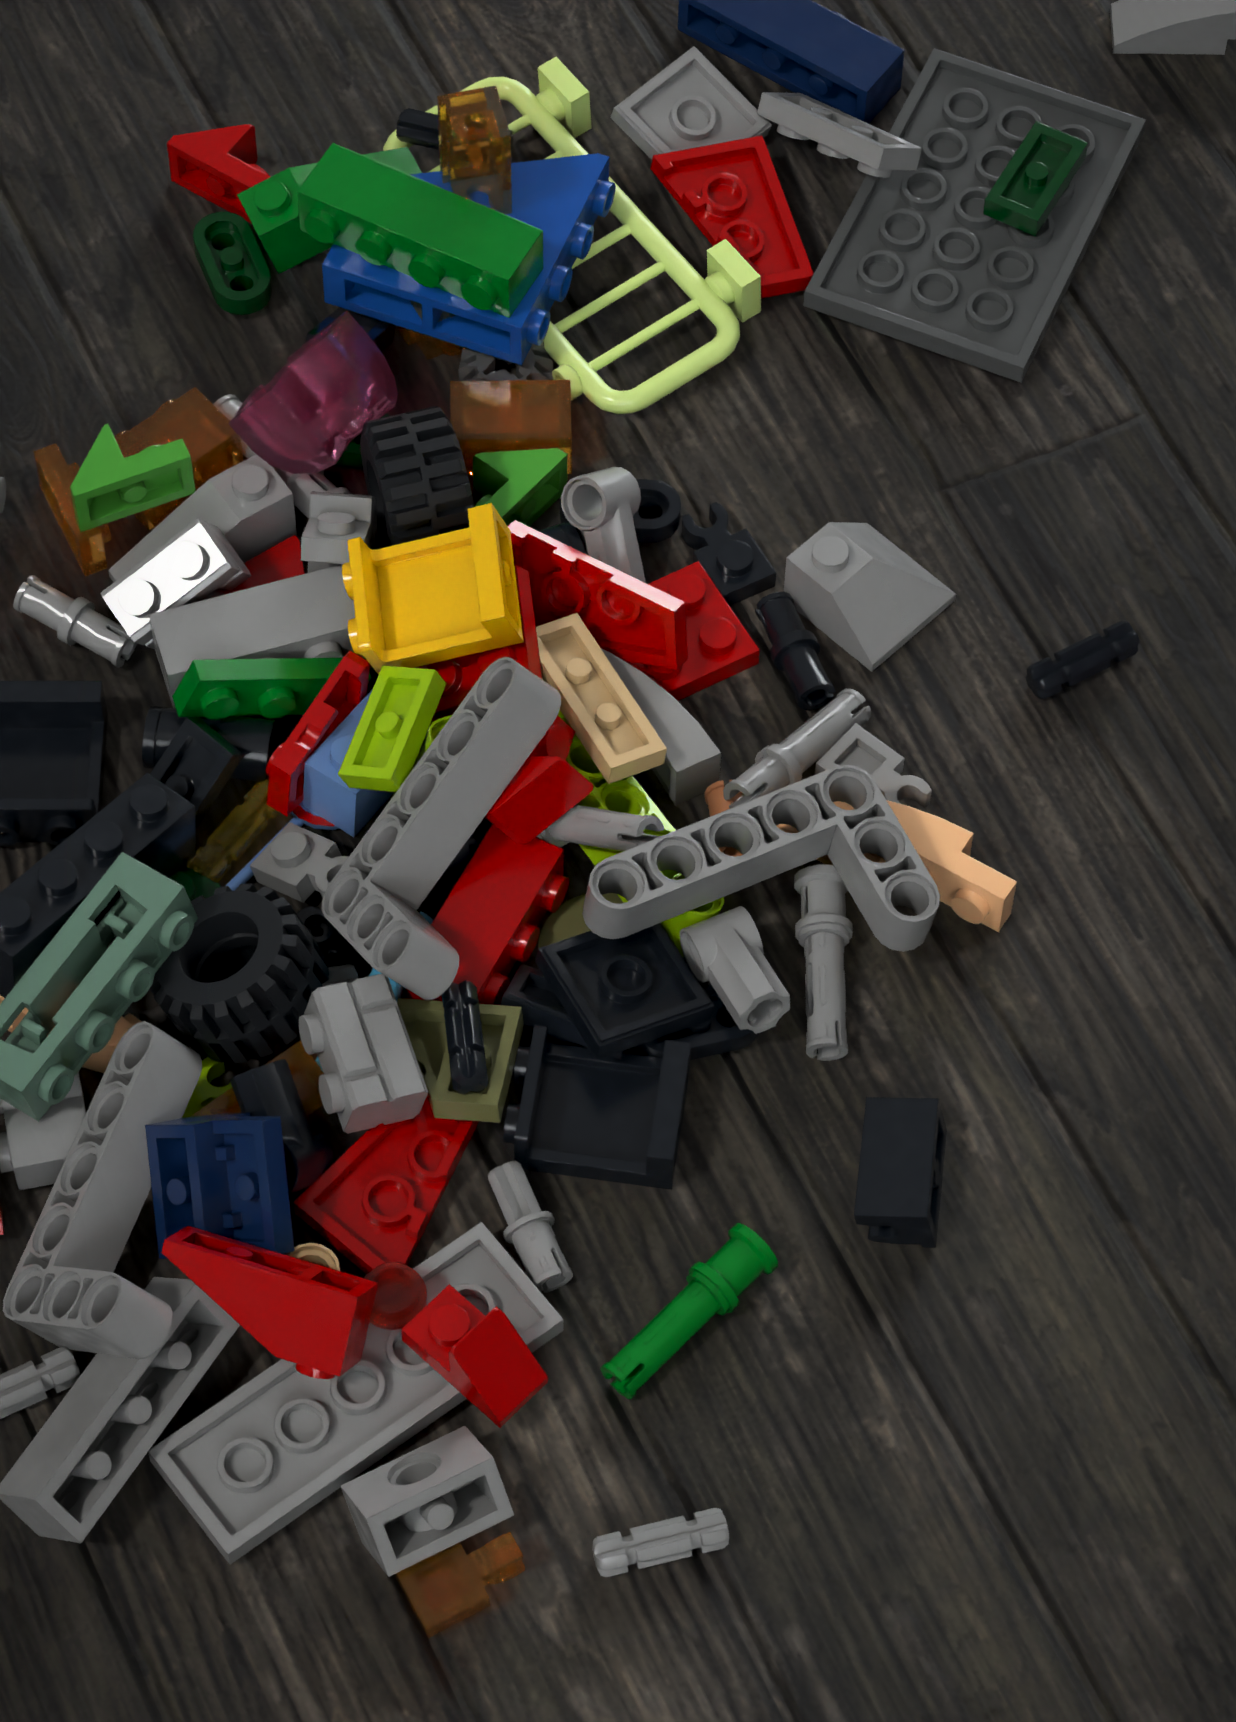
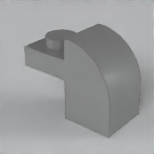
M315 491L310 493L309 520L301 537V561H308V573L349 562V539L361 537L370 549L376 550L377 510L375 496Z

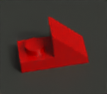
M243 124L174 135L167 142L171 181L217 206L243 217L247 222L251 223L237 194L271 177L264 169L256 165L258 156L255 127L251 124Z
M558 715L485 816L516 844L529 843L588 796L594 788L590 781L566 761L576 731Z
M450 1284L401 1329L402 1341L499 1428L548 1383L547 1374L505 1313L496 1306L485 1316Z

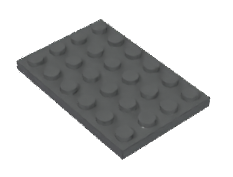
M934 48L889 131L890 134L922 148L917 170H892L891 177L889 178L866 175L804 291L803 306L1022 383L1143 137L1146 119ZM1038 121L1088 142L1085 160L1037 235L1033 236L984 215L983 210L985 198L1034 123Z

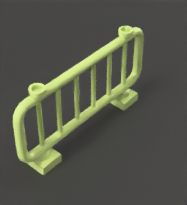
M557 57L538 67L540 93L536 96L529 88L517 80L507 77H488L475 82L425 111L454 118L458 113L466 115L486 102L502 99L510 102L521 113L522 117L501 129L513 130L512 135L527 126L532 125L555 151V153L545 159L589 154L575 139L592 129L589 91ZM395 130L389 135L383 151L403 147L410 148L414 144L400 141L396 136ZM457 155L456 159H449L428 172L454 170L473 158ZM609 176V182L615 183ZM615 183V195L609 211L619 220L622 226L592 243L587 256L583 260L576 258L572 269L630 234L657 263L556 324L550 321L543 342L544 349L559 366L552 371V376L558 390L567 400L572 401L583 393L590 402L601 410L614 414H632L649 407L724 361L735 350L740 338L738 319L743 323L761 312V276L724 239L707 250V277L704 279ZM664 271L691 299V301L589 363L562 334ZM698 309L706 315L717 329L716 336L710 342L630 390L618 391L612 389L596 373Z

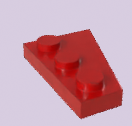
M762 135L653 155L650 169L712 246L726 239L761 276V299L806 289L814 273Z
M426 1097L419 1115H416L413 1119L387 1125L381 1123L366 1131L293 1202L294 1213L370 1278L378 1282L382 1288H386L402 1277L479 1121L435 1118Z

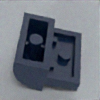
M250 1112L186 1117L145 1125L159 1259H168L161 1253L164 1239L186 1226L195 1227L281 1254L294 1251L281 1116H250Z

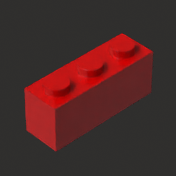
M492 824L431 925L456 949L459 955V967L452 983L459 984L465 980L472 982L477 987L479 1004H501L502 997L510 984V978L507 976L517 960L525 963L531 956L540 934V928L537 926L546 911L555 913L563 902L569 886V878L564 876V849L537 837L527 844H516ZM406 989L407 999L425 1000ZM442 995L433 1000L442 1001Z

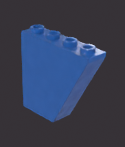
M596 153L410 174L543 230V270L510 318L491 310L477 309L465 299L437 287H425L411 276L385 265H373L364 260L359 254L336 244L332 245L322 263L325 303L522 366L532 344L540 346L546 336L550 323L549 311L554 301L563 302L571 284L572 266L576 258L583 260L587 256L594 235L593 225L598 215L606 217L612 206L616 186L615 183L609 182V156Z

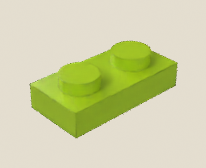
M382 665L338 772V776L349 788L396 792L405 781L414 766L447 684L436 670Z

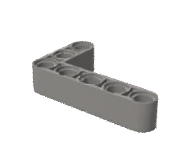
M509 657L497 659L482 673L332 879L322 900L324 917L375 970L425 1000H433L449 988L458 971L459 955L456 949L417 909L551 727L561 706V695L557 689Z
M841 765L604 859L596 864L590 873L582 915L588 928L598 936L607 939L624 938L828 855L874 936L882 945L889 949L904 952L914 950L923 944L939 907L940 894L936 883L875 780L867 771L857 766ZM833 802H846L853 806L854 810L841 809ZM776 825H791L792 827L796 828L799 832H784L781 829H779ZM732 847L740 851L742 855L736 857L729 856L721 852L719 848ZM863 854H877L878 856L882 857L886 862H873L867 859ZM674 870L681 873L685 879H669L660 871ZM607 893L619 894L625 897L628 902L612 903L602 895ZM893 906H907L917 915H903Z
M146 1021L136 1023L128 1029L117 1044L3 1299L5 1317L56 1346L67 1347L69 1350L135 1359L147 1358L155 1353L163 1344L171 1328L173 1312L169 1304L113 1273L151 1188L145 1125L182 1118L202 1070V1059L198 1053Z

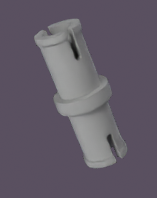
M35 575L29 576L27 583L23 582L16 593L13 608L57 631V638L69 646L78 643L109 660L118 668L124 665L125 660L128 661L135 650L137 643L128 636L124 628L96 612L94 604L82 596L73 599L42 582Z

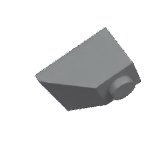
M829 522L786 557L784 592L791 595L796 610L871 672L951 605L956 598V593L868 523Z

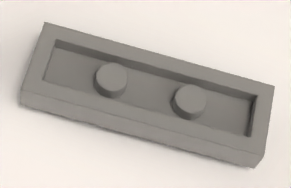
M762 92L757 115L777 123L778 133L794 139H811L818 142L817 151L835 158H852L859 161L857 169L872 176L889 178L891 177L892 170H917L922 151L921 147L802 93Z

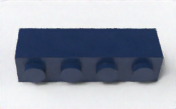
M679 0V31L794 93L807 95L868 124L901 88L904 49L896 46L889 39L864 29L846 19L842 14L831 11L812 0Z

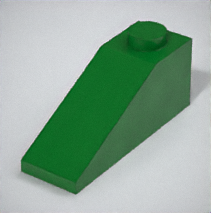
M408 147L363 154L368 158L409 175L422 173ZM317 163L289 167L237 194L278 274L327 250L333 245L332 243L319 242L308 233L300 230L297 191Z

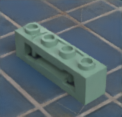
M124 852L118 856L0 1004V1039L25 1007L29 1010L5 1041L0 1040V1099L39 1122L51 1105L58 1104L66 1097L73 1085L74 1076L92 1053H97L106 1046L113 1034L115 1024L132 1002L139 1001L147 994L153 983L155 973L172 951L181 949L189 940L198 916L184 886ZM119 890L121 896L96 926L93 921ZM116 937L112 944L107 948V946L113 940V938Z

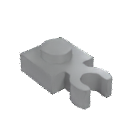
M857 723L816 762L815 774L841 765L857 766L867 771L888 801L900 803L899 800L909 798L915 800L924 808L930 804L932 790L928 783L917 776H901L905 758Z
M289 822L249 866L258 883L304 903L315 890L320 892L323 898L330 882L349 856L341 855L336 842Z

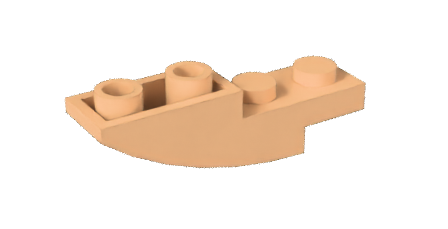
M886 800L936 883L940 894V901L952 907L954 912L962 919L973 924L982 923L999 932L1011 915L1017 881L970 857L973 832L941 817ZM833 802L841 809L854 810L853 806L846 802ZM776 825L779 829H781L784 832H799L796 828L792 827L791 825ZM863 854L867 859L873 862H886L882 857L878 856L877 854ZM828 855L816 859L823 864L833 865Z

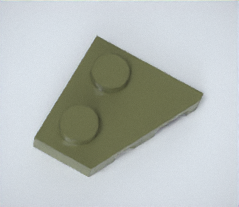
M398 998L397 1004L428 1090L427 1099L434 1117L500 1123L524 1026L522 1007L479 1004L488 1085L480 1093L470 1091L463 1095L455 1091L452 1085L443 1002Z

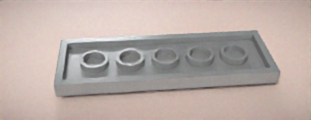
M482 1222L376 1294L361 1361L340 1377L335 1376L332 1379L309 1377L295 1369L296 1363L281 1359L148 1451L150 1462L229 1565L335 1492L341 1485L352 1480L467 1399L402 1341L401 1329L449 1284L485 1316L494 1307L500 1308L531 1352H534L563 1331V1318Z

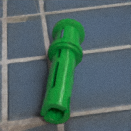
M736 1223L728 1231L730 1239L705 1263L696 1262L689 1269V1274L686 1276L688 1285L609 1362L604 1363L600 1367L605 1379L609 1380L612 1376L616 1378L610 1385L619 1394L627 1399H632L636 1392L716 1313L725 1315L726 1313L733 1312L739 1306L738 1296L762 1273L769 1275L778 1267L776 1255L756 1232L744 1224Z

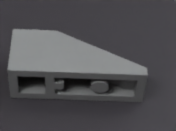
M260 452L208 479L108 570L109 577L115 582L196 518L217 526L243 563L287 538L293 535L297 536L293 493Z

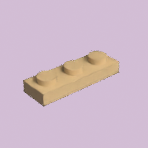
M578 613L537 626L536 632L542 680L560 693V711L571 728L576 731L575 734L606 782L610 784L663 765L667 751L666 746Z

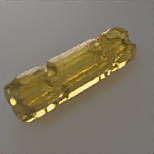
M269 780L258 782L244 796V803L242 805L237 804L208 837V844L205 848L200 846L196 851V856L187 864L188 868L216 883L231 869L230 863L233 860L238 861L268 826L267 820L269 818L274 819L279 814L277 810L266 804Z

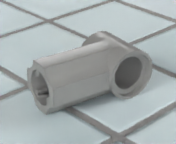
M610 467L570 479L563 488L561 507L570 524L580 530L586 554L646 583L633 521V515L638 511L641 502V492L635 477L622 467Z
M736 907L680 930V943L688 966L700 983L710 981L740 1030L749 1029L755 1034L775 1027L783 1014L790 1010V995L763 955L760 934L751 915L744 907Z

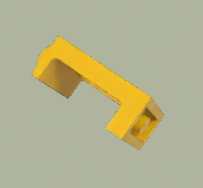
M492 503L467 509L468 528L376 550L370 549L361 537L348 540L349 562L342 565V577L349 598L354 600L355 618L348 620V635L354 653L359 656L363 655L378 675L382 665L415 668L524 642L511 533Z

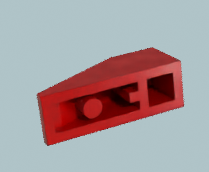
M186 1226L164 1239L161 1253L271 1354L277 1358L296 1363L295 1369L299 1373L317 1379H332L335 1376L340 1377L361 1361L378 1282L191 1226Z

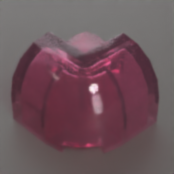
M345 311L287 357L288 363L274 375L269 383L265 386L261 384L251 392L228 424L254 453L272 467L293 474L318 473L338 462L351 440L362 432L365 422L380 419L396 406L398 392L395 378L379 348L351 314Z

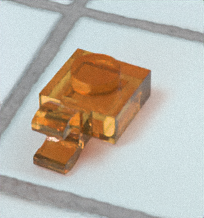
M511 1532L491 1540L466 1555L459 1542L396 1573V1578L427 1637L430 1638L491 1606L484 1586L508 1581L526 1569L522 1562L524 1556Z

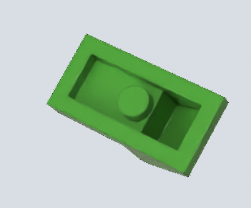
M105 424L70 486L75 519L80 532L191 495L196 491L191 456L182 438L163 445L149 446L137 454L124 458L109 424Z
M559 448L482 452L475 454L473 457V485L475 490L484 496L475 507L492 503L507 526L514 520H517L530 527L561 497L563 488L567 484V454Z

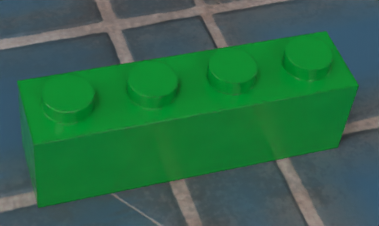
M335 143L330 145L297 191L301 231L308 233L319 242L336 244L355 252L373 265H385L409 275L425 287H437L463 298L470 305L480 310H491L510 318L543 270V230Z

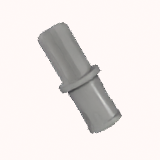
M510 1161L495 1167L488 1173V1180L508 1224L507 1228L503 1231L505 1241L513 1243L526 1270V1275L540 1292L544 1291V1293H547L565 1285L572 1279L573 1273L555 1238L552 1229L555 1221L553 1214L549 1211H541L519 1162Z

